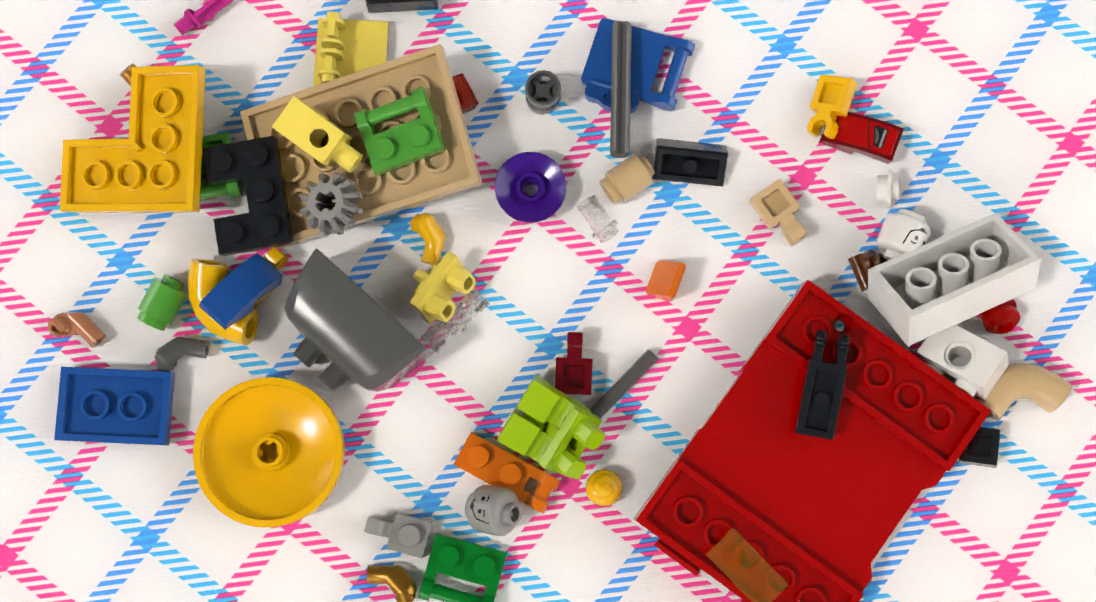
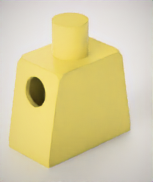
M294 96L272 125V128L320 163L329 167H333L337 163L351 173L362 160L363 155L349 145L353 137L309 104ZM328 135L329 141L326 146L322 147V141Z

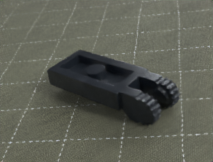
M816 330L811 359L808 358L794 432L833 440L848 367L845 363L850 339L849 335L840 334L836 342L834 363L821 361L827 337L826 331Z

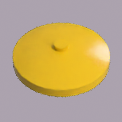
M275 377L248 380L235 385L220 395L201 419L193 446V463L196 478L208 500L217 510L232 520L262 528L294 523L317 510L336 487L342 472L345 456L342 429L328 403L312 389L300 383Z

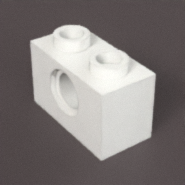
M957 325L926 338L917 351L918 358L970 396L974 397L976 395L983 400H986L1009 366L1007 351ZM957 357H967L970 359V362L962 367L951 364Z

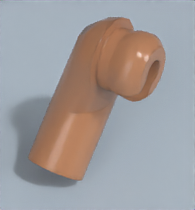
M83 312L60 313L48 322V330L53 336L80 335L92 348L99 345L106 338L101 329Z

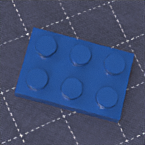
M61 367L54 440L169 446L175 373L166 371Z

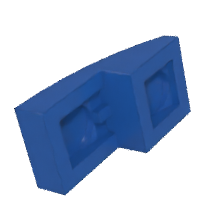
M256 253L221 280L200 301L199 307L226 330L251 313L254 302L281 285L283 275Z

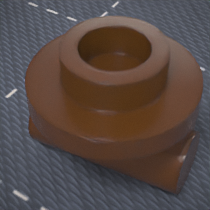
M872 249L848 259L861 292L868 290V269L887 261L881 253L877 254Z

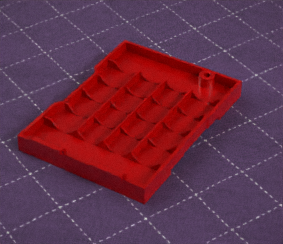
M806 280L797 289L740 369V374L702 427L696 430L633 519L658 537L654 546L695 576L702 569L742 599L741 602H859L864 595L862 592L872 579L871 562L921 490L935 487L945 472L951 470L991 410L814 283ZM836 321L843 323L844 328L842 331L835 329ZM816 330L826 331L827 337L821 361L834 363L836 342L840 334L849 335L850 339L845 363L848 367L833 440L794 432L808 358L811 359Z

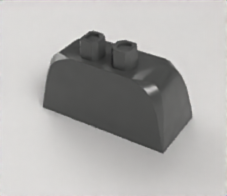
M317 248L314 250L291 288L286 300L285 312L287 318L300 334L305 337L295 350L294 356L309 368L322 354L332 362L319 376L330 389L335 391L348 379H351L369 391L379 392L386 390L406 377L432 355L420 341Z

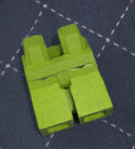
M535 374L521 397L518 406L515 407L501 430L497 441L523 456H529L546 470L578 480L586 469V462L580 458L585 448L591 450L599 448L606 436L599 427L602 420L598 416L592 414L585 405L567 396L550 385L546 379Z

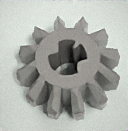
M335 172L331 178L325 173L319 174L318 184L312 181L306 182L311 192L309 195H299L301 200L308 203L300 212L301 215L309 217L307 225L310 228L316 229L319 227L320 233L324 235H329L332 230L334 233L341 235L344 234V223L350 227L356 226L352 215L353 213H363V209L355 205L363 196L362 193L354 191L356 183L353 180H344L343 175ZM331 198H334L335 200H332V202L336 204L332 210H329L328 208H331V206L328 205V202Z

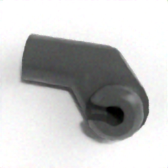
M182 336L175 337L157 349L154 357L157 361L156 366L161 371L170 372L176 367L177 360L185 355L206 359L210 349V342Z

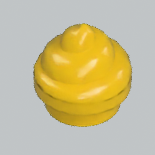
M607 469L597 470L589 476L586 482L587 496L596 505L610 506L616 503L622 494L621 479L613 471Z

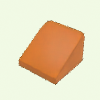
M657 261L648 282L646 293L667 302L672 301L685 272V264L673 261Z

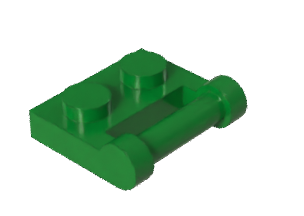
M436 533L418 599L429 601L432 598L443 602H494L507 552ZM440 573L487 586L484 597L435 584L436 575Z

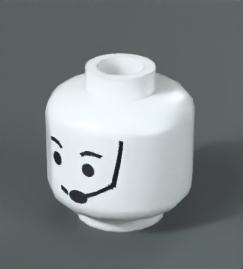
M900 209L898 213L888 215L876 240L878 248L885 253L883 258L888 261L926 244L931 234L929 226L925 224L926 218L906 209Z

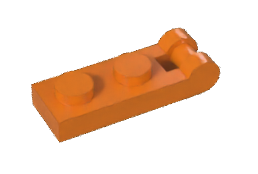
M472 432L454 462L455 466L490 485L511 489L516 493L519 501L543 514L549 505L546 501L552 489L556 491L561 482L557 478ZM530 477L539 481L533 495L523 490Z

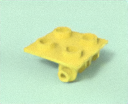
M333 11L327 12L326 18H318L313 86L385 63L387 59L389 22L341 19V14Z

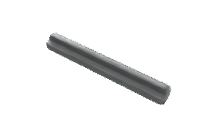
M616 21L613 23L610 155L615 158H626L630 152L632 25L628 21Z

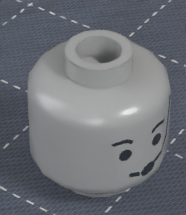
M481 485L469 495L465 503V515L470 526L477 532L494 536L509 534L519 523L522 515V509L516 493L508 488Z

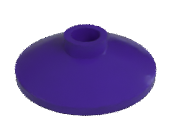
M523 152L514 155L501 166L495 179L497 202L508 216L524 223L544 221L559 210L565 199L566 179L564 173L553 159L544 154ZM529 184L536 186L537 193L533 196L526 195L524 193L525 186Z

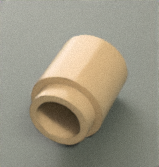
M632 154L607 171L605 178L600 180L599 183L610 201L616 205L621 201L623 203L627 202L652 185L651 176L655 172L644 156L638 158Z

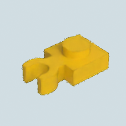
M820 75L809 107L817 113L810 119L807 125V132L813 137L818 136L819 130L823 125H826L823 133L826 137L834 139L837 135L838 125L836 118L837 116L847 117L857 83L852 78Z

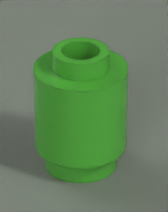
M164 274L162 279L154 277L138 307L140 313L137 318L151 327L164 331L167 324L173 323L188 295L187 292L182 290L184 283Z

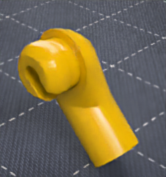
M428 213L417 214L412 218L410 225L412 231L420 234L425 241L421 262L429 265H438L445 241V234L432 215Z

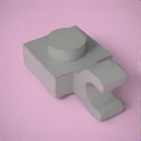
M400 512L396 513L394 522L369 516L364 532L389 538L387 545L389 550L423 558L433 521Z

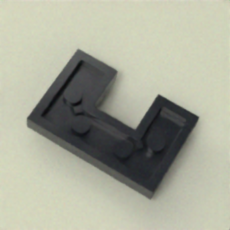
M273 135L203 148L208 184L216 186L244 181L249 213L213 219L219 255L229 256L294 244L277 138Z

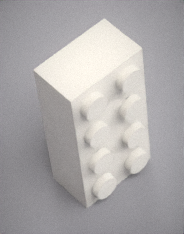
M994 213L926 243L914 251L906 252L868 269V299L906 345L910 346L1037 288L1041 258Z

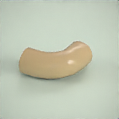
M1012 363L1002 374L986 400L976 395L973 398L991 410L987 417L999 421L1009 406L1019 399H1028L1046 412L1051 413L1066 400L1071 392L1072 385L1058 374L1039 365Z

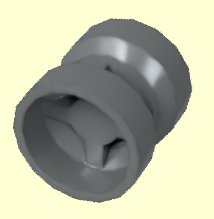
M545 70L536 71L531 74L525 86V97L528 107L537 114L543 115L553 112L558 107L561 97L559 79L552 72Z

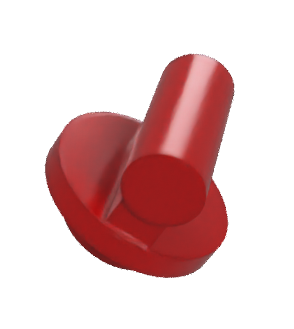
M1014 299L977 315L981 318L985 330L993 334L1009 333L1015 328L1021 318Z

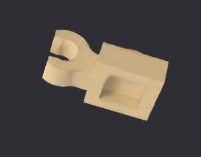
M781 179L750 198V204L767 228L771 230L779 225L783 236L791 246L802 240L803 236L807 234L803 226L793 215L801 207Z

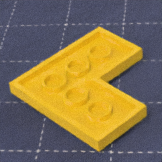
M200 65L132 67L129 139L63 140L60 211L66 213H198L200 211L205 68Z

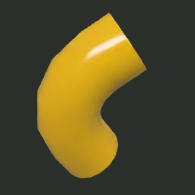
M191 259L188 275V298L196 318L210 333L230 342L249 345L253 341L258 329L259 317L257 311L253 310L225 330L199 307L200 301L226 277L228 265L207 259Z

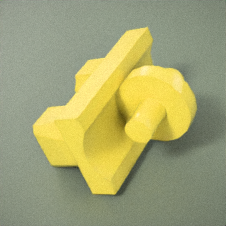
M448 251L439 264H434L428 273L421 269L416 270L413 277L419 285L414 290V297L409 303L421 314V318L430 324L435 319L448 322L455 313L456 308L450 298L456 291L464 295L469 294L476 285V280L463 266L458 257Z

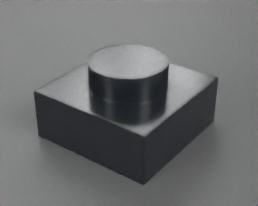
M980 427L958 458V463L996 468L1001 430Z

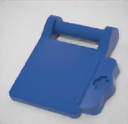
M602 18L581 76V82L586 85L585 99L600 105L607 112H611L613 23L616 21ZM632 26L630 114L637 110L640 101L661 110H675L678 100L674 97L687 57L693 55L695 49L693 42ZM666 48L673 51L674 55L661 94L651 92Z

